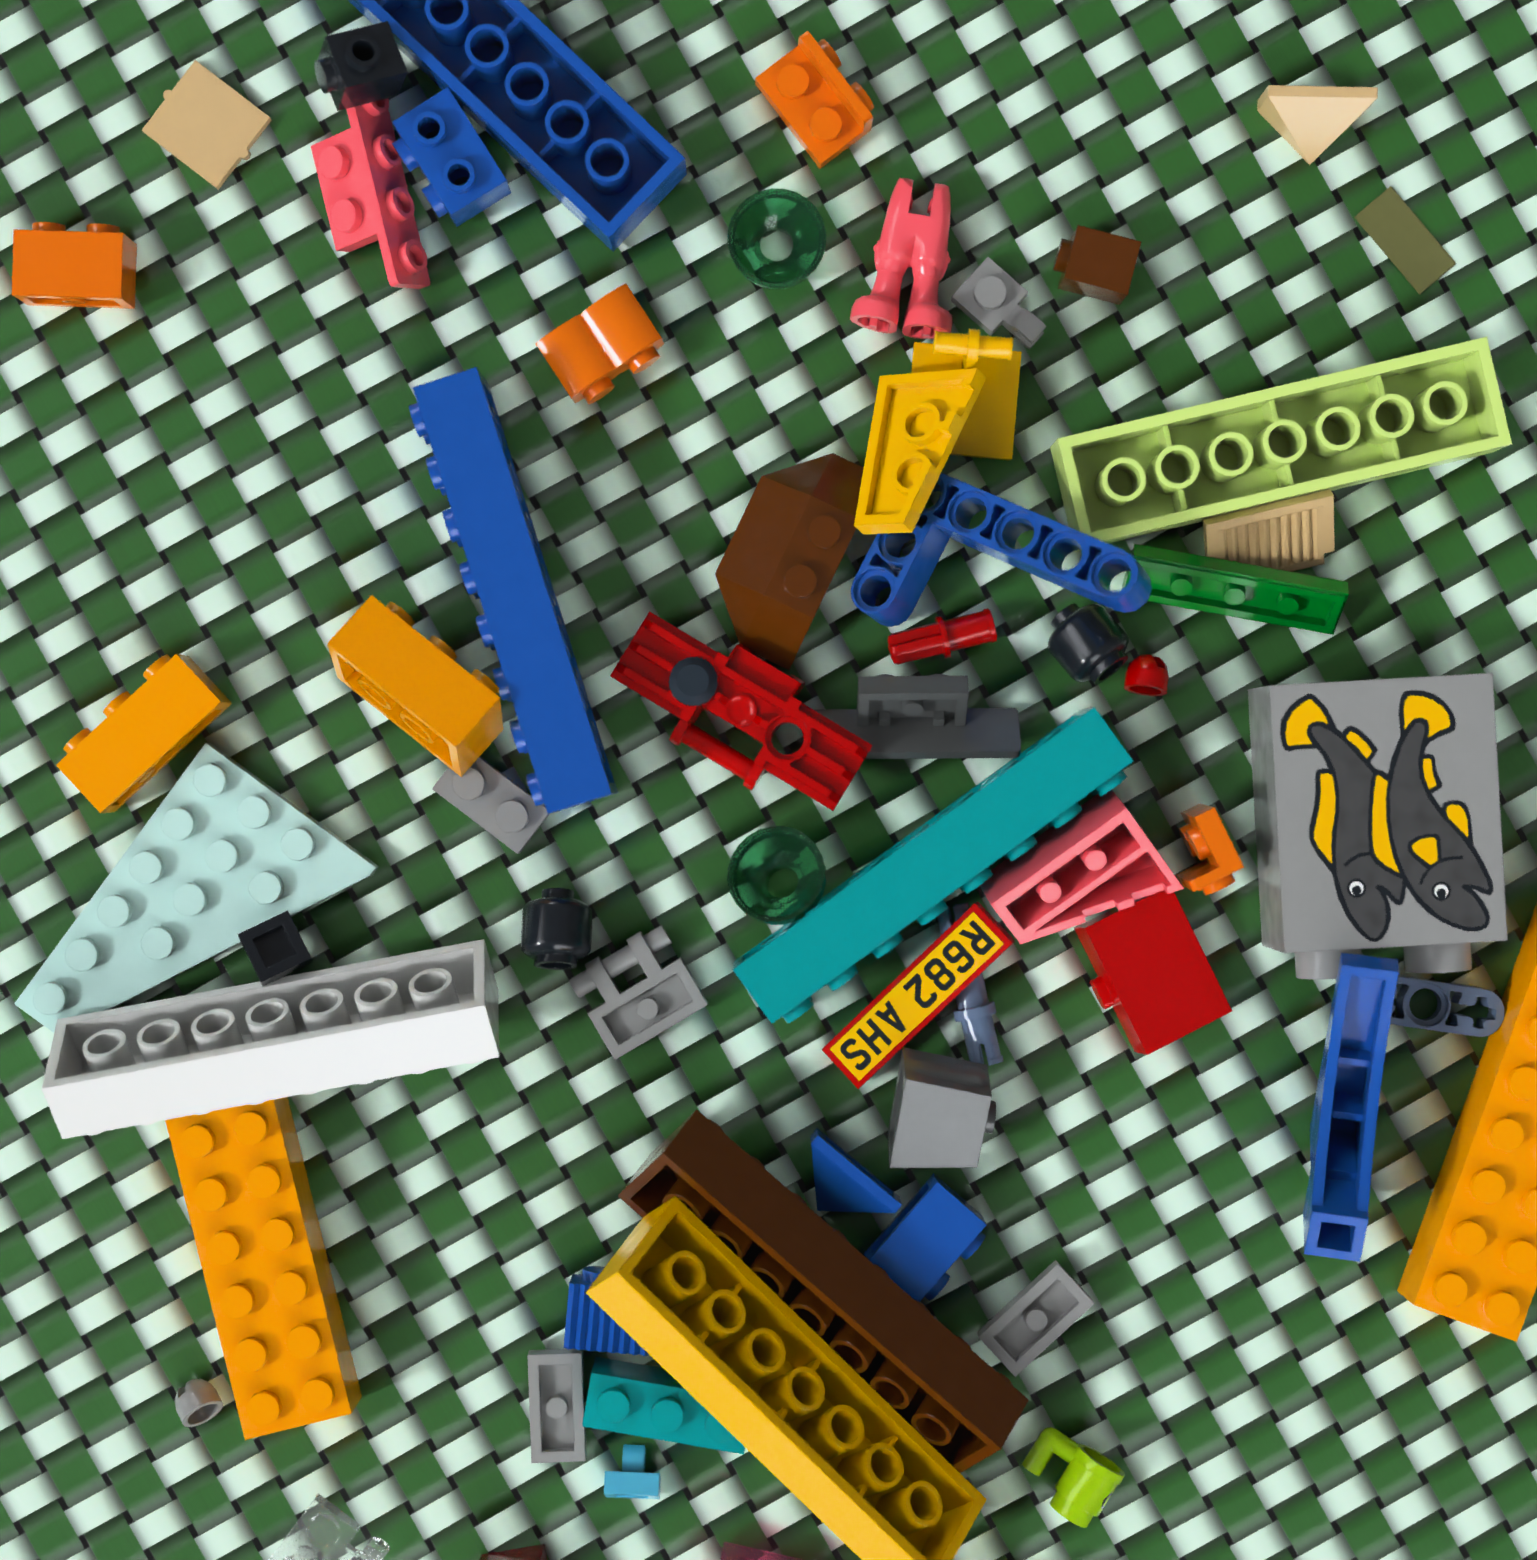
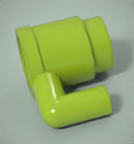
M1047 1427L1041 1431L1022 1465L1029 1472L1040 1476L1053 1454L1068 1462V1466L1055 1485L1057 1491L1050 1501V1505L1065 1519L1077 1526L1087 1528L1093 1516L1100 1515L1117 1485H1120L1125 1477V1473L1118 1465L1095 1449L1078 1444L1057 1429Z

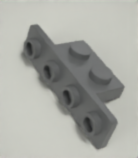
M889 674L858 676L857 709H813L873 745L865 759L1017 758L1021 752L1018 710L1015 708H967L969 697L968 676H948L945 674L930 676H893Z

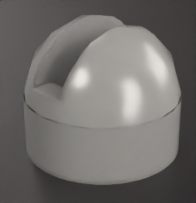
M203 1379L187 1381L185 1387L179 1388L175 1396L176 1412L185 1427H194L209 1421L223 1407V1402L217 1390L211 1383Z

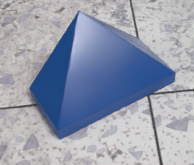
M818 1128L814 1130L810 1135L817 1211L896 1213L902 1206L898 1194Z

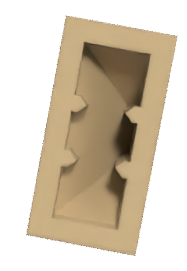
M1268 85L1257 100V111L1311 165L1378 98V87Z

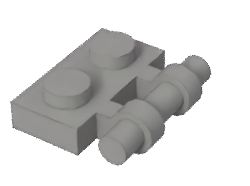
M662 925L645 935L641 931L626 939L627 946L603 960L600 956H597L585 964L586 970L569 979L573 990L579 998L597 988L605 1000L604 1003L590 1010L587 1014L614 1060L708 1005V1001L682 957L663 968L659 963L655 953L672 944V940ZM639 963L647 977L620 992L613 978Z

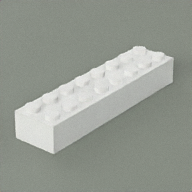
M476 940L285 976L263 987L260 981L57 1019L42 1085L43 1094L62 1139L82 1135H97L104 1131L135 1125H150L158 1121L183 1116L204 1115L215 1110L247 1104L257 1105L268 1100L300 1094L310 1095L321 1090L353 1084H368L375 1080L407 1074H422L433 1069L460 1064H475L486 1059L499 1057L498 987L485 940Z

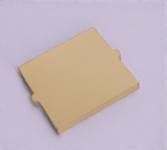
M195 60L172 91H164L163 98L165 100L143 127L142 132L219 190L240 161L250 158V148L272 119Z

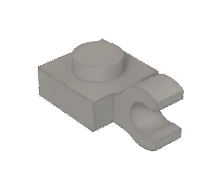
M989 257L981 263L952 295L951 302L988 335L992 336L1002 325L1029 350L1044 334L1043 330L1046 328V325L1039 318L1019 306L1027 297L1028 291Z

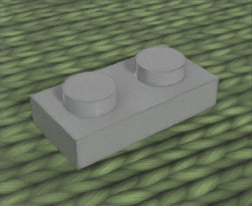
M481 756L462 777L448 767L432 788V790L517 854L521 853L550 815L547 813L545 805L536 806L531 794Z
M1054 1260L977 1331V1335L1016 1377L1095 1303L1068 1272Z
M529 1350L527 1360L531 1463L586 1461V1427H582L585 1411L583 1350Z

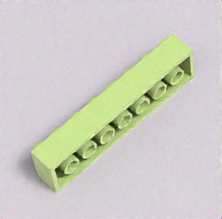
M1487 337L1061 437L1051 445L1050 450L1069 527L1109 544L1202 522L1204 518L1328 489L1333 491L1493 453L1511 445L1512 441Z

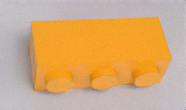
M166 654L157 659L144 672L143 677L147 681L132 695L125 691L117 696L104 709L103 713L107 718L93 731L89 728L83 729L64 746L63 750L67 755L56 766L100 813L116 812L232 704L189 656L175 654L171 658Z

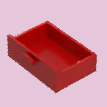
M1165 890L1135 900V906L1120 911L1114 908L1074 927L1098 976L1090 980V984L1100 1005L1104 1010L1111 1006L1113 1007L1134 1052L1149 1055L1232 1012L1175 893L1167 894Z

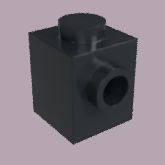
M388 21L325 36L318 60H315L314 63L318 84L325 94H331L337 111L398 96L408 73Z

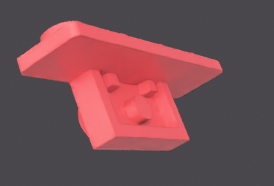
M386 98L347 108L351 128L311 146L336 251L352 252L379 241L388 282L391 287L422 289L430 286L427 255L421 245L414 216V202L408 192L401 158L392 145L396 138L388 109L389 99Z

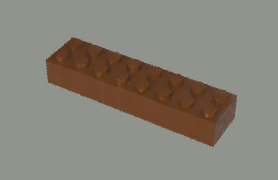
M697 1109L648 1156L619 1193L618 1197L642 1218L676 1196L959 1473L1002 1449L1029 1400L1012 1385L1006 1376L996 1372L972 1351L970 1345L965 1340L955 1336L932 1316L924 1304L914 1300L892 1281L884 1269L873 1264L852 1246L843 1233L827 1224L807 1206L806 1202L798 1194L787 1189L765 1169L758 1159L747 1154L724 1133L717 1123L707 1119Z

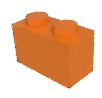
M54 222L32 223V230L14 229L12 296L29 306L135 309L137 244L124 233H120V227L102 223L88 224L86 232L66 231L65 225Z

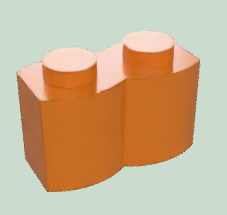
M627 284L603 296L581 314L561 324L536 343V346L574 403L585 399L588 404H592L610 393L615 388L611 380L620 373L630 369L633 374H637L655 363L660 358L657 350L664 345L662 337Z

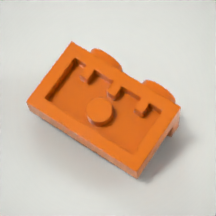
M807 30L798 37L797 47L755 78V85L815 164L821 169L871 131L873 122L871 111L874 109V105L859 83L854 82L849 85L839 72L838 68L842 64L831 45L825 39L817 42Z
M1198 804L1181 812L1186 823L1185 826L1179 828L1181 837L1192 857L1197 856L1200 860L1204 859V861L1177 874L1176 876L1180 884L1193 892L1203 890L1205 895H1209L1234 883L1235 879L1232 873L1244 868V865L1215 807Z

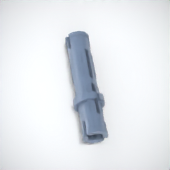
M968 902L953 906L956 920L968 910ZM949 906L937 916L941 935L953 924ZM981 973L956 997L958 1009L953 1010L955 1022H961L969 1061L985 1064L981 1044H983L988 1065L990 1066L1003 1062L1004 1059L1000 1052L992 1014L997 1012L994 1001H988L985 981Z

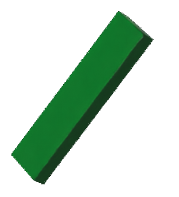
M1134 544L1131 553L1151 579L1152 590L1147 601L1333 635L1349 595L1348 582L1140 544ZM1126 571L1122 588L1129 583L1131 571Z

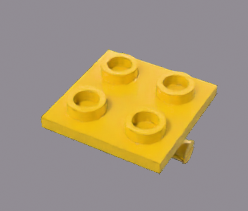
M968 329V334L938 332L935 330L933 344L914 342L911 373L978 368L987 377L950 455L1012 460L1022 351H1012L1013 337L980 335L979 329Z

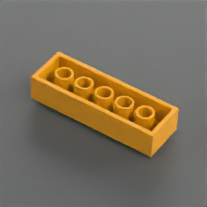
M288 1097L268 1100L257 1105L247 1104L215 1110L204 1115H189L165 1120L244 1439L247 1440L352 1414L361 1400L362 1394Z

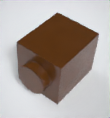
M1078 225L1071 236V240L1062 238L1057 250L1053 271L1062 273L1058 289L1120 305L1128 295L1141 241Z

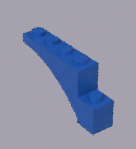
M1341 953L1310 1124L1311 1170L1303 1209L1304 1254L1361 1261L1369 1220L1368 1209L1374 1142L1387 1039L1399 974L1398 959Z

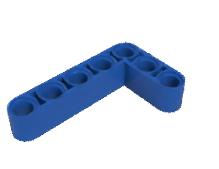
M943 473L940 474L932 493L940 491V497L936 504L930 508L923 509L913 532L877 534L851 587V598L857 608L880 625L887 627L898 626L905 622L912 614L951 538L1115 611L1124 613L1136 611L1146 603L1152 590L1149 575L1136 559L1126 551ZM987 510L986 518L982 524L976 528L969 529L972 517L980 511ZM1034 530L1031 542L1024 548L1015 549L1018 537L1025 531ZM916 539L911 553L900 558L899 554L903 545L909 540ZM1081 550L1082 556L1079 563L1072 569L1062 570L1065 557L1073 551ZM1123 571H1131L1130 581L1124 588L1118 591H1110V584L1115 575ZM891 587V593L887 601L880 606H875V601L880 591Z

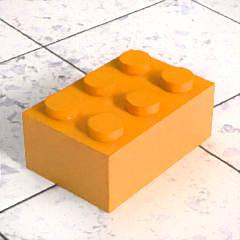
M371 595L327 643L337 678L462 777L504 729L501 700L497 695L499 688L481 671L474 669L470 674L454 661L457 658L456 653L443 640L434 635L426 639L412 627L415 624L414 620L399 605L390 601L385 606Z

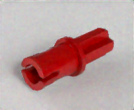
M988 608L981 612L944 621L941 616L935 617V623L891 633L887 638V643L894 664L899 665L939 654L949 658L952 651L988 642H997V633L991 611Z

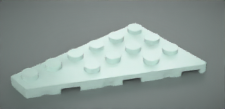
M205 743L14 1004L54 1033L57 1019L113 1009L121 1003L240 943L239 933L285 911H288L292 917L345 888L372 876L379 866L213 744Z

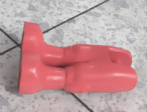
M899 178L889 201L880 239L873 247L877 271L875 284L870 295L861 296L855 300L851 308L850 320L861 327L873 331L895 333L899 321L902 279L907 268H911L913 283L904 316L902 333L911 338L934 339L935 330L951 333L953 326L952 315L938 304L939 282L944 277L948 264L951 261L948 252L951 217L950 189L945 184L935 183L927 210L929 216L909 213L913 203L912 188L914 180Z

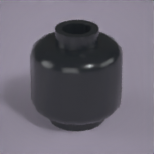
M1073 603L1060 611L1051 622L1055 630L1049 638L1048 650L1070 677L1077 682L1083 683L1091 680L1095 685L1100 684L1115 674L1128 659V656L1125 654L1129 643L1128 635L1100 604L1094 603L1079 608L1076 603Z
M565 888L543 889L541 898L526 903L522 911L521 950L526 956L534 959L535 967L548 970L573 969L577 967V960L585 958L590 953L592 943V909L585 902L574 899L573 890Z

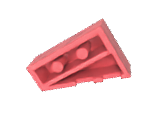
M1113 790L1102 796L1097 794L1081 805L1083 810L1071 820L1056 829L1052 826L1036 837L1037 844L1013 861H1010L1008 858L990 870L993 875L980 885L990 905L1020 944L1085 923V917L1114 907L1120 911L1135 906L1134 901L1164 890L1167 894L1184 889Z

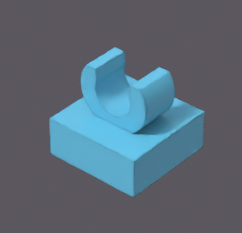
M623 1444L622 1472L605 1471L604 1495L606 1497L660 1500V1473H645V1445Z

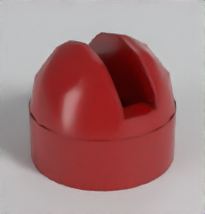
M1142 654L1136 657L1128 665L1124 689L1138 695H1166L1169 681L1166 664L1161 658L1153 657L1149 654Z

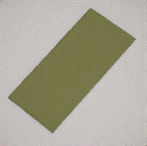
M1391 186L1354 217L1419 295L1456 264Z

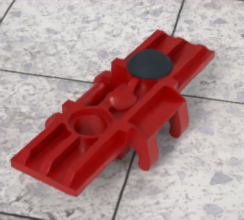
M649 611L610 677L680 718L669 741L676 746L684 743L744 780L743 786L751 791L756 787L764 772L767 771L834 811L873 745L796 699V695H799L805 682L793 674L787 675L758 658L754 655L755 652L743 644H737L729 656L726 657ZM706 710L714 716L722 718L761 743L763 747L753 761L695 726L694 723L701 712ZM782 724H794L803 733L804 741L801 748L793 754L779 753L772 744L774 733Z

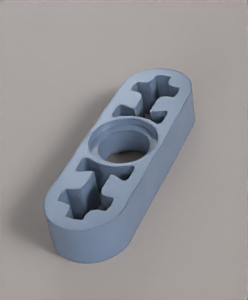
M1398 975L1397 984H1402L1398 993L1397 989L1395 991V995H1397L1396 1006L1393 1005L1392 1013L1396 1007L1398 1015L1391 1016L1390 1024L1485 1037L1496 1032L1503 1023L1505 1015L1504 1005L1501 999L1490 990L1477 986ZM1428 988L1437 998V1008L1430 1017L1417 1019L1410 1011L1409 1002L1411 996L1419 989ZM1450 991L1455 992L1452 999H1450ZM1477 997H1480V1005L1488 1008L1487 1018L1479 1017L1476 1021V1026H1473V1018L1450 1012L1451 1002L1472 1006L1475 1005ZM1448 1016H1449V1017H1450V1023H1449V1024H1446L1445 1021L1447 1020V1018H1448Z

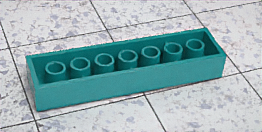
M1095 707L1079 710L1021 752L1019 757L1007 762L736 959L733 963V971L772 1024L781 1017L784 1018L787 1024L794 1021L814 1005L811 995L827 984L832 991L838 989L859 972L855 963L872 952L878 959L901 943L903 938L899 931L916 920L923 926L944 912L948 906L943 899L958 888L967 894L987 881L993 875L988 867L1002 856L1013 861L1031 849L1038 842L1033 836L1035 832L1045 825H1048L1049 828L1052 826L1055 829L1059 828L1079 814L1083 809L1078 804V801L1091 793L1093 796L1096 794L1102 796L1118 786L1127 778L1122 769L1132 763L1133 759Z

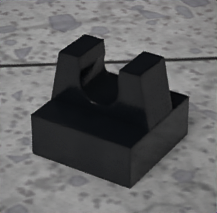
M288 911L238 934V938L262 987L312 963V958Z

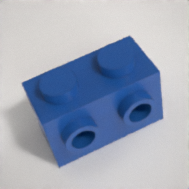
M448 87L392 121L400 137L392 145L409 172L417 167L420 168L429 183L428 186L421 190L438 218L448 213L456 227L511 194L507 179Z

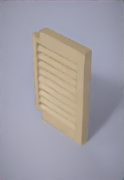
M1331 489L1204 518L1205 556L1290 572L1324 564V554L1335 551L1334 495Z

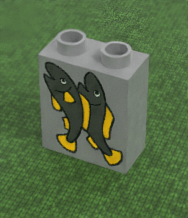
M1493 673L1269 685L1248 689L1262 946L1283 953H1294L1296 978L1336 979L1341 953L1362 955L1361 949L1403 947L1405 972L1449 973L1472 970L1471 943L1508 941Z

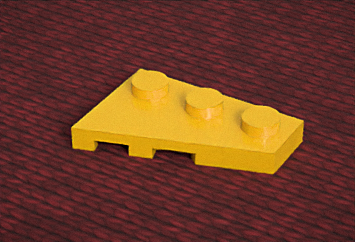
M978 368L879 376L854 526L862 534L913 532L987 379Z

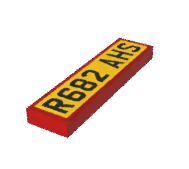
M977 901L821 1050L859 1089L1006 951L1015 940Z

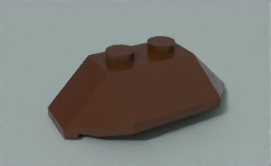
M834 453L761 476L715 572L739 643L753 650L755 655L787 670H790L857 529L854 526L864 468Z

